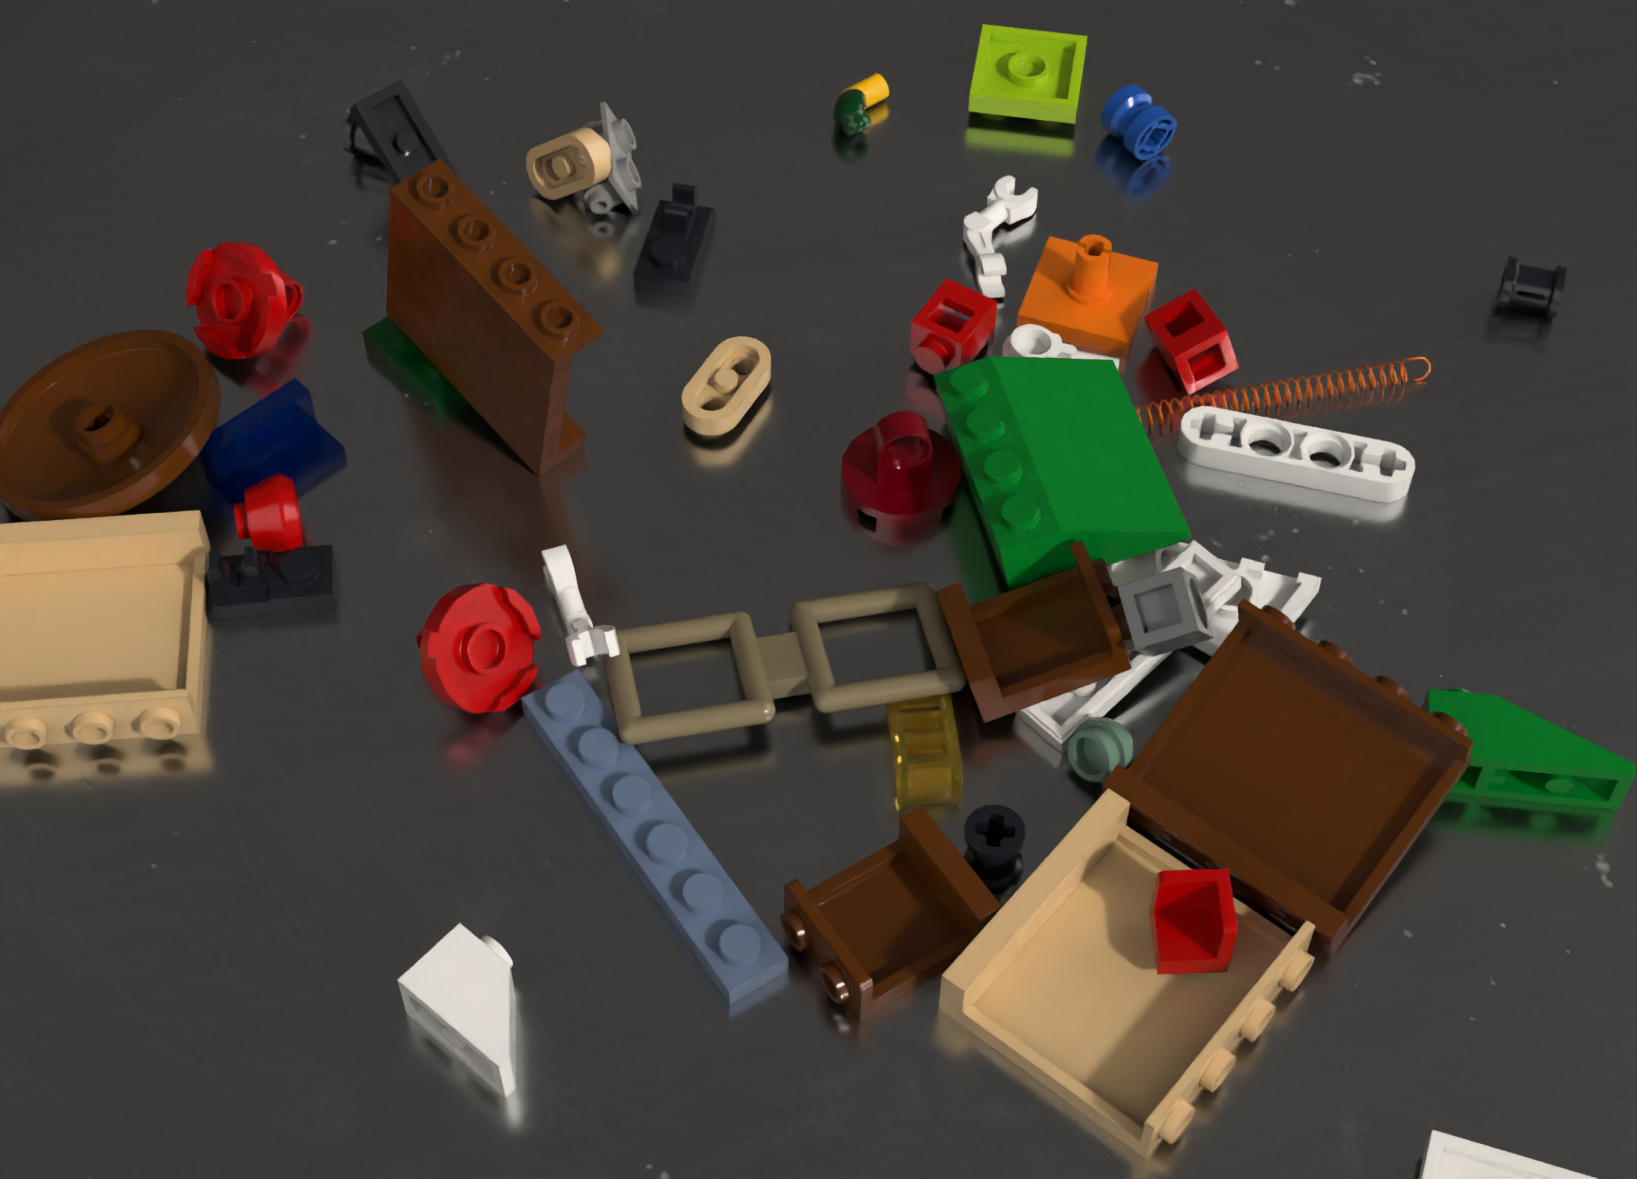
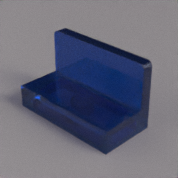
M296 378L213 430L205 446L199 452L207 481L233 505L234 503L245 502V489L275 473H281L293 479L296 491H298L346 458L344 446L317 423L310 390Z

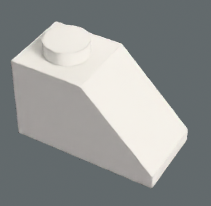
M459 923L398 979L406 1013L504 1098H507L516 1089V995L510 969L513 966V962L506 950L492 937L484 935L479 939Z

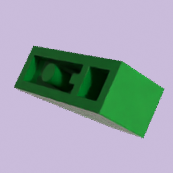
M1428 688L1421 709L1429 714H1432L1434 711H1440L1451 716L1467 730V737L1474 741L1471 764L1449 794L1610 810L1619 809L1636 775L1635 763L1497 695L1471 693L1460 688L1445 690Z

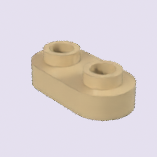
M581 127L530 149L526 156V169L532 185L539 194L546 199L556 200L605 180L611 170V150L603 137L590 128Z
M738 336L724 340L713 350L682 392V416L684 422L691 430L703 435H720L732 430L739 423L770 381L771 354L767 346L755 338Z

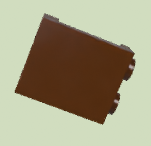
M1082 540L1070 544L1075 560L1073 568L971 606L968 605L960 582L936 591L984 723L1132 669L1124 644L1132 641L1123 605L1119 603L1110 607L1107 597L1116 594L1107 566L1103 558L1094 561L1090 560Z
M920 806L900 818L898 840L808 891L805 890L798 879L784 885V913L780 915V922L792 945L798 951L807 948L818 963L820 980L833 1001L837 1004L845 1001L858 1020L861 1021L945 972L1002 906L925 808Z

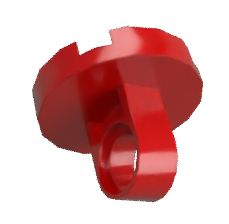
M246 241L219 243L214 249L202 251L189 271L186 288L187 306L196 305L197 317L201 323V326L193 327L198 339L211 353L226 360L259 357L274 347L284 329V324L291 320L298 312L304 296L303 287L296 280L277 268L275 262L262 248Z
M489 583L458 586L440 598L427 617L425 627L415 638L421 652L422 671L431 691L448 707L469 713L505 711L524 697L535 680L539 665L532 664L534 640L541 641L539 623L532 607L515 590L506 587H497Z

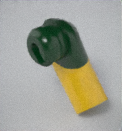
M875 73L844 89L838 95L833 118L836 124L840 123L842 125L845 135L853 137L870 126L871 119L864 110L889 96V88L885 79L880 74Z

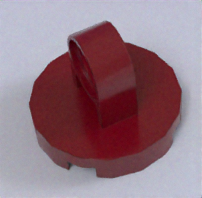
M899 411L881 418L875 427L867 429L853 439L842 456L841 492L848 507L857 515L860 509L865 514L877 518L876 526L887 530L911 531L932 525L942 518V510L949 506L952 501L955 503L960 495L961 460L953 445L935 430L927 428L926 419L912 411Z

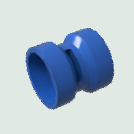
M1128 84L1116 91L1105 103L1101 112L1100 122L1102 127L1113 137L1124 139L1125 148L1139 160H1148L1158 155L1170 143L1176 132L1177 122L1175 117L1165 108L1153 106L1151 96L1137 84Z

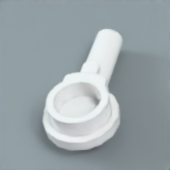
M1034 324L1017 327L1006 338L1001 351V355L1005 357L1113 360L1117 370L1120 361L1119 358L1078 351L1075 346L1062 343L1059 334L1052 333L1045 327Z

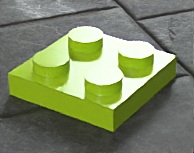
M982 24L969 94L968 111L1075 124L1088 36Z

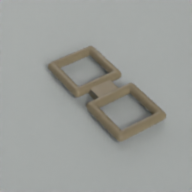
M925 581L797 601L789 609V618L793 628L791 633L756 638L750 616L744 611H733L615 630L620 654L613 657L603 654L619 736L624 743L629 745L764 724L771 721L775 715L773 699L811 693L815 707L820 712L831 713L958 692L966 686L967 676L938 599L937 590L933 584ZM916 608L937 669L840 685L835 684L818 627L819 623ZM730 638L746 700L642 717L629 656L630 653Z

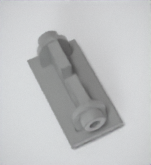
M604 101L600 103L602 120L587 122L583 127L592 129L608 143L611 150V170L605 180L583 189L584 202L597 214L607 213L613 206L625 202L632 214L635 215L638 214L636 189L641 188V179L631 155V151L637 148L636 140L628 122L624 118L617 120Z

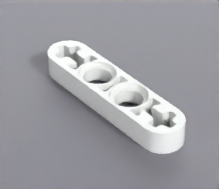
M1200 406L1186 412L1180 422L1177 438V449L1181 456L1190 463L1199 466L1375 502L1391 503L1404 497L1410 487L1415 471V460L1410 452L1392 442L1211 406ZM1200 432L1212 434L1211 440L1199 438ZM1232 437L1239 438L1237 447L1230 446ZM1258 440H1266L1278 446L1281 452L1273 456H1263L1253 451L1249 444ZM1317 452H1326L1335 456L1339 460L1340 465L1334 468H1323L1313 463L1309 456ZM1353 461L1360 463L1358 471L1351 470ZM1380 468L1390 470V476L1381 475Z

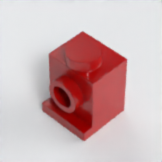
M946 279L911 321L909 354L913 355L916 363L930 374H937L944 370L971 363L983 347L989 348L994 341L997 301L950 279ZM955 310L969 316L970 319L967 321L954 315Z
M1195 288L1143 316L1155 349L1178 378L1187 396L1239 368L1227 329Z

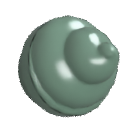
M1098 716L1084 721L1077 727L1068 743L1069 761L1075 772L1087 781L1104 783L1117 764L1128 769L1133 762L1134 741L1132 735L1123 725L1110 718Z

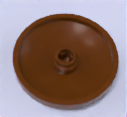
M134 330L90 341L63 354L43 367L14 393L0 412L1 501L16 516L25 521L34 522L115 516L135 507L161 491L177 478L197 457L212 434L218 419L221 405V388L214 370L203 353L191 341L180 335L159 330Z

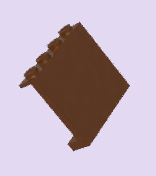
M440 158L390 188L386 314L529 468L540 477L585 445L586 432L564 410L573 355L604 334V329Z
M1243 598L1237 605L1239 622L1128 769L1117 764L1102 784L1104 792L1109 788L1130 802L1127 820L1200 869L1229 868L1231 887L1234 892L1295 933H1297L1306 920L1314 924L1315 929L1310 943L1332 957L1471 764L1474 741L1467 737V730L1451 716L1440 711H1434L1432 714H1429L1408 701L1409 695L1393 680L1382 675H1376L1374 678H1371L1353 667L1350 657L1333 643L1326 640H1319L1315 643L1295 631L1294 623L1278 609L1269 605H1264L1260 609Z

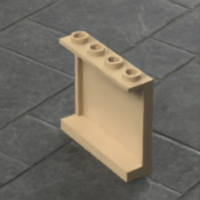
M200 510L0 524V748L15 747L31 750L40 748L43 745L79 742L98 745L110 740L146 737L165 740L177 735L200 733L207 632V554L212 550Z
M1108 788L942 974L939 1009L1146 1159L1161 1139H1164L1169 1144H1173L1182 1134L1195 1113L1196 1108L1190 1105V1103L1203 1087L1210 1092H1214L1220 1086L1236 1060V1056L1230 1052L1244 1036L1253 1042L1262 1033L1276 1009V1006L1270 1002L1280 989L1284 987L1289 992H1293L1303 981L1315 959L1307 953L1315 925L1306 920L1297 933L1291 936L1233 897L1238 934L1227 972L1157 975L1149 918L1157 874L1164 870L1192 869L1128 827L1126 823L1130 802Z

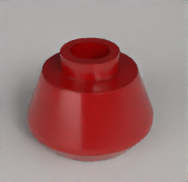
M275 473L245 489V502L234 503V515L239 540L251 539L252 546L260 552L289 553L298 547L304 546L300 507L293 479L281 473Z

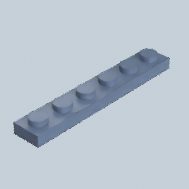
M576 669L522 697L523 713L728 1004L735 1003L788 972V956L634 745L626 744L621 740L617 722L580 671Z

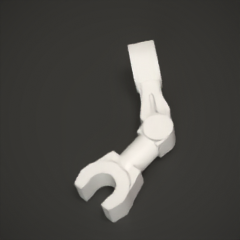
M1010 175L996 182L995 187L987 197V207L980 213L973 212L964 218L963 241L967 244V249L976 261L978 290L980 294L989 298L1005 297L1001 275H1006L1004 257L1002 253H995L992 246V231L1003 221L1010 225L1033 215L1037 208L1038 190L1031 187L1022 195H1014L1015 178Z
M566 544L541 551L545 563L543 573L563 621L566 634L565 641L571 665H585L586 658L598 654H608L610 657L619 655L620 647L615 627L612 625L593 627L578 590L573 563Z

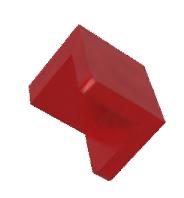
M1229 868L1164 870L1158 872L1149 910L1157 975L1227 972L1238 934Z

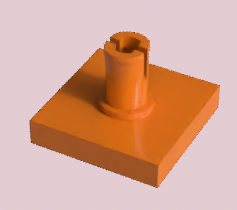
M1085 235L1080 239L1079 243L1049 236L1019 309L1016 328L1026 324L1039 325L1052 333L1059 334L1062 342L1128 358L1156 281L1159 263L1112 252L1111 242L1101 235Z

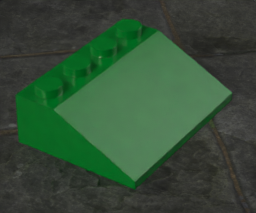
M989 356L933 374L945 424L956 453L961 460L962 469L1009 591L1073 568L1075 560L1070 544L1080 540L1083 541L1091 561L1103 558L1106 566L1191 539L1187 523L1113 360Z

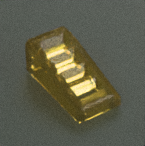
M947 693L886 703L893 778L898 805L906 807L959 802L963 797V764L951 694ZM932 707H937L938 709L936 711L901 713V710Z

